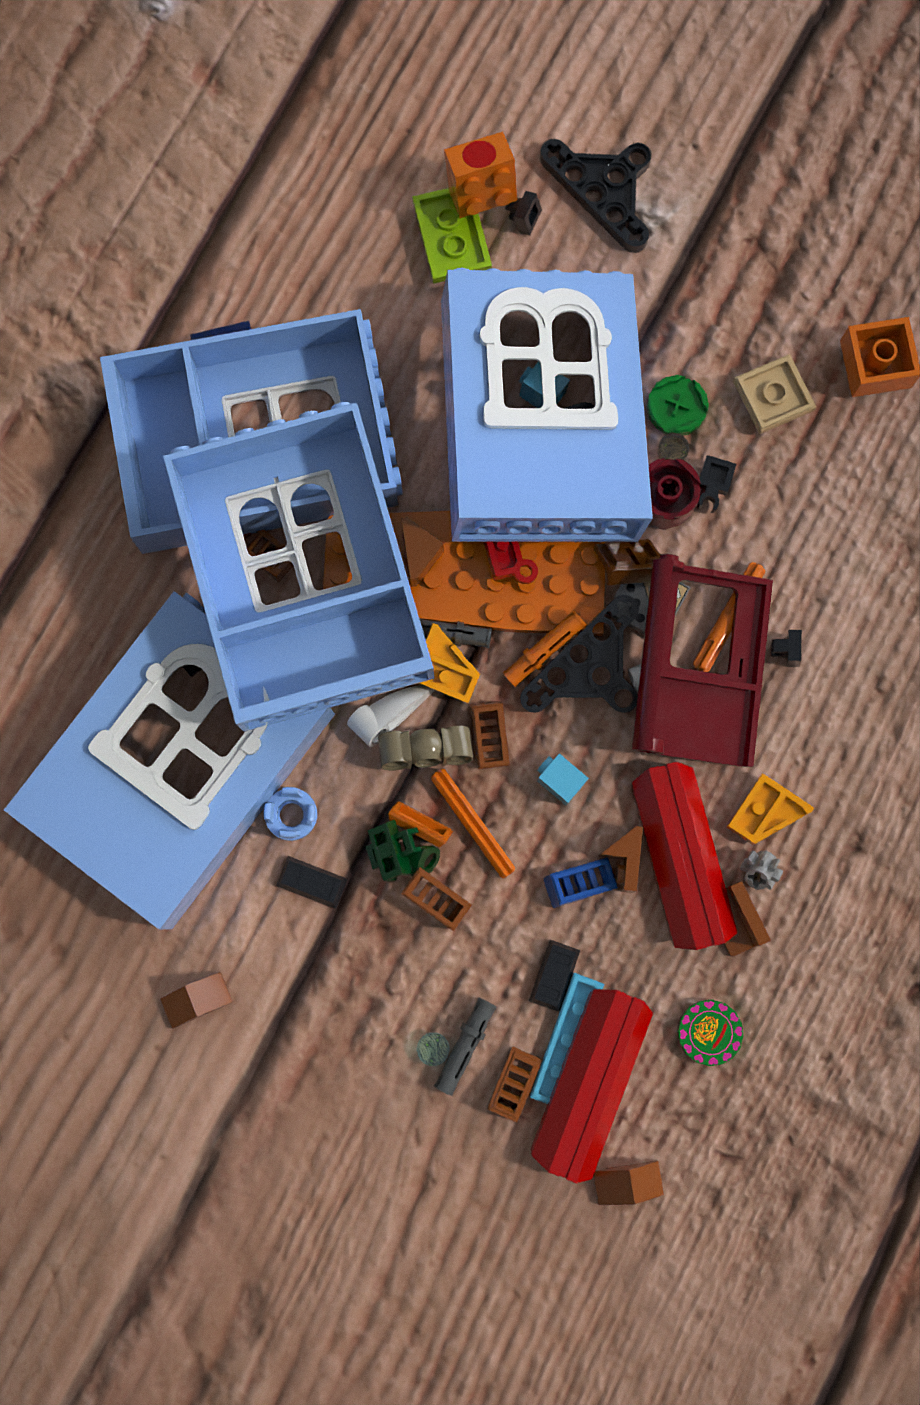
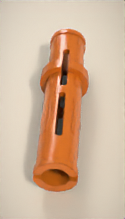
M573 610L533 647L523 650V655L503 671L505 677L517 687L535 669L540 670L543 667L542 663L583 627H586L587 624Z

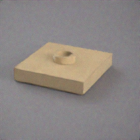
M790 354L741 374L733 380L759 434L811 413L816 409V405Z

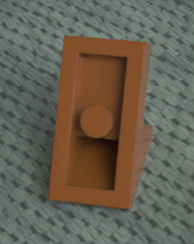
M642 826L633 828L599 855V857L624 860L623 865L618 864L616 873V884H621V892L634 893L637 891Z

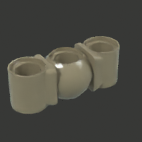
M467 726L440 728V733L434 729H421L413 732L410 736L409 731H390L382 733L378 737L381 768L388 771L410 769L412 764L424 768L436 766L441 761L442 766L463 765L473 760L470 729Z

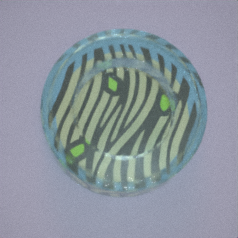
M427 1033L421 1037L417 1044L418 1057L426 1065H440L449 1055V1043L440 1033Z

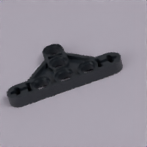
M559 139L545 141L540 151L542 166L626 251L639 253L644 250L648 242L649 230L635 215L636 179L649 168L652 156L649 147L638 142L629 145L619 155L574 153ZM549 151H550L551 153L559 152V157H558V159H557L555 156H552L551 158H549V157H548V152H549ZM633 153H641L646 161L637 165L630 161L629 156ZM575 169L582 174V177L578 181H570L565 174L567 171ZM612 171H617L624 176V180L620 183H612L607 175ZM590 190H597L602 194V199L598 202H592L587 199L586 193ZM616 210L622 214L623 219L613 223L607 219L606 214L609 211ZM627 222H629L628 230L625 228ZM630 233L634 236L640 234V240H629Z
M629 595L615 597L523 688L520 693V702L524 709L533 713L540 712L555 698H603L618 712L627 713L632 711L636 707L637 692L623 678V630L638 615L639 606L637 601ZM619 601L621 603L629 601L631 603L629 607L631 615L629 617L621 615L616 620L621 623V626L616 629L614 623L604 617V615L609 611L610 615L614 616L619 610L617 603ZM599 622H604L610 627L609 637L602 641L597 640L592 632L595 624ZM578 644L585 646L588 651L586 660L581 663L574 662L570 657V650ZM553 667H561L565 671V680L560 685H553L548 681V672ZM598 667H605L610 672V679L604 685H597L593 681L592 674ZM542 678L545 685L554 690V692L549 696L547 691H544L539 697L542 701L539 706L534 703L530 706L527 705L526 702L529 699L526 695L527 692L531 690L533 693H536L542 687L537 684V681ZM626 689L632 694V702L627 707H619L615 703V694L619 690Z

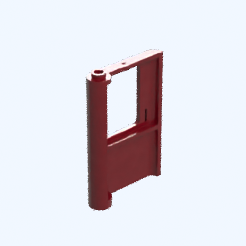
M660 554L659 559L653 560L632 751L730 766L754 767L773 580L687 566L679 561V556L673 554ZM680 581L729 588L736 593L728 671L725 675L678 668L670 663L677 593Z

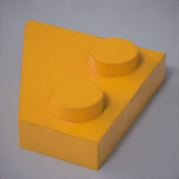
M432 623L425 640L434 668V679L420 682V684L469 703L480 673L445 635L439 625Z
M762 773L726 827L754 845L811 813L814 807Z

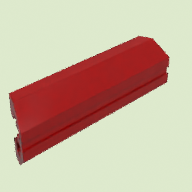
M679 762L648 768L632 781V792L641 826L643 827V834L671 942L675 948L699 950L713 945L724 944L738 932L694 768Z
M593 989L589 993L584 1011L574 1032L573 1040L563 1061L561 1072L556 1080L550 1101L546 1106L531 1146V1156L548 1173L566 1178V1180L576 1184L592 1180L653 1016V1012L645 1001L629 996L619 990Z

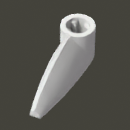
M418 685L391 693L370 706L363 705L358 708L349 718L347 725L369 747H373L379 743V735L393 731L434 692V689L425 685Z

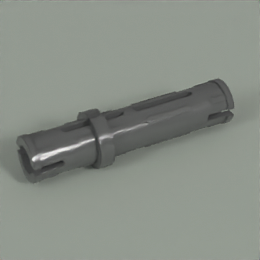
M420 619L425 639L431 624L435 623L439 625L445 635L456 646L461 647L462 644L486 648L490 647L492 628L466 626L464 622L460 621L457 624Z
M478 997L467 1022L462 1024L460 1028L462 1032L434 1085L438 1090L453 1096L479 1041L484 1040L486 1036L484 1031L497 1006Z

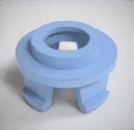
M284 787L265 803L264 820L268 829L276 837L287 841H295L304 838L313 830L317 821V807L311 796L303 790L295 787ZM293 803L299 805L303 810V819L300 824L290 827L283 824L280 813L284 806Z

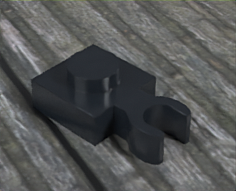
M709 455L706 456L699 477L700 488L705 489V492L699 498L697 503L698 509L702 507L704 500H710L713 503L711 513L717 510L719 506L718 494L727 495L737 465L736 463Z

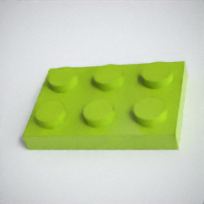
M449 188L412 196L433 284L444 282L447 270L457 268L487 270L492 268L479 214L460 218Z

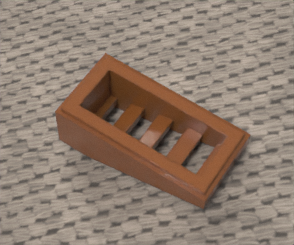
M265 530L256 531L258 535L247 546V551L251 556H257L266 553L271 546L275 548L273 550L275 551L284 548L285 545ZM251 533L243 534L244 540H246ZM264 539L266 543L256 554L252 552L258 543ZM286 561L276 564L274 568L268 566L261 569L279 583L294 565Z
M496 701L470 705L478 769L510 766L503 703ZM496 712V718L479 720V714ZM498 726V731L481 732L480 727ZM499 738L500 741L498 744L482 745V740ZM501 750L502 756L484 758L483 752Z
M421 867L417 869L401 892L403 896L452 931L456 929L472 906V904ZM422 878H424L428 882L416 897L412 892ZM434 885L438 889L426 904L423 902V899ZM445 893L447 898L440 908L435 911L433 909L434 905L441 895ZM454 900L457 902V905L446 919L442 915Z
M512 1046L488 1102L487 1109L514 1122H518L542 1059ZM516 1058L531 1065L530 1072L513 1065L514 1059ZM512 1071L527 1078L525 1084L509 1078V1072ZM504 1084L521 1090L520 1096L503 1090ZM499 1096L516 1103L515 1108L512 1109L497 1102Z

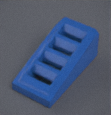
M608 857L552 873L544 878L545 887L553 908L618 888ZM596 868H599L604 883L603 886H599L594 871ZM583 872H586L591 886V889L587 890L582 875ZM570 876L574 877L579 893H574ZM559 880L562 882L566 897L563 895Z

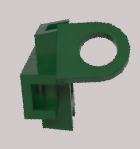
M395 820L368 830L372 844L366 846L372 869H380L383 881L394 882L401 875L413 876L419 867L431 873L440 858L439 848L433 845L416 847L412 835L419 832L418 828L399 832ZM400 840L403 841L405 847V851L403 852L400 847ZM433 853L431 862L424 868L426 859Z

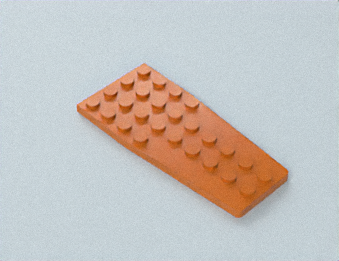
M450 511L389 513L409 585L410 578L401 518L408 517L444 543V552L418 586L411 587L410 585L419 619L457 624L460 621L464 622L466 626L492 628V630L504 632L547 634L573 610L588 624L604 609L605 567L594 551L595 544H604L606 542H518L522 558L532 560L538 567L537 578L530 584H521L515 580L514 576L493 580L484 542H452ZM338 532L326 534L323 590L348 583L352 580V573L342 538ZM521 567L520 573L523 576H530L531 570L528 567ZM604 622L595 624L592 631L593 636L603 635Z

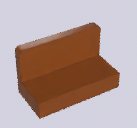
M740 881L726 887L738 933L724 943L729 955L733 957L753 947L761 946L771 941L743 882Z

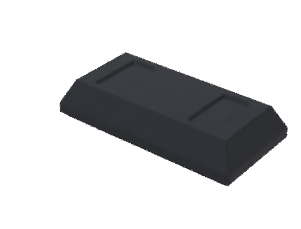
M288 856L276 886L336 909L348 879Z
M549 940L529 998L530 1002L560 1012L580 950Z

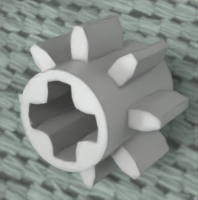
M752 850L740 867V870L746 872L743 881L756 890L766 887L772 890L775 882H779L783 871L777 868L780 859H777L775 855L767 850L758 853Z

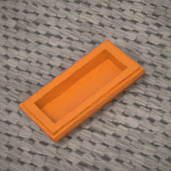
M397 801L388 813L389 821L395 820L396 825L404 829L418 828L419 832L415 835L437 847L443 846L453 833L452 829L400 801Z

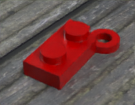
M484 542L493 580L514 576L517 582L530 584L537 578L538 567L536 563L530 559L522 558L518 542ZM528 567L531 570V575L523 576L520 573V568Z

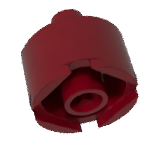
M657 459L648 465L653 516L650 524L659 529L666 530L681 525L691 516L700 498L701 483L696 470L686 461L681 459ZM668 491L672 492V496H666L662 492L667 493Z

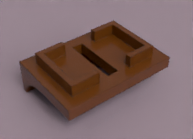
M649 539L639 540L638 542H606L604 544H595L594 551L606 569L608 586L650 582L652 562L660 557V553Z

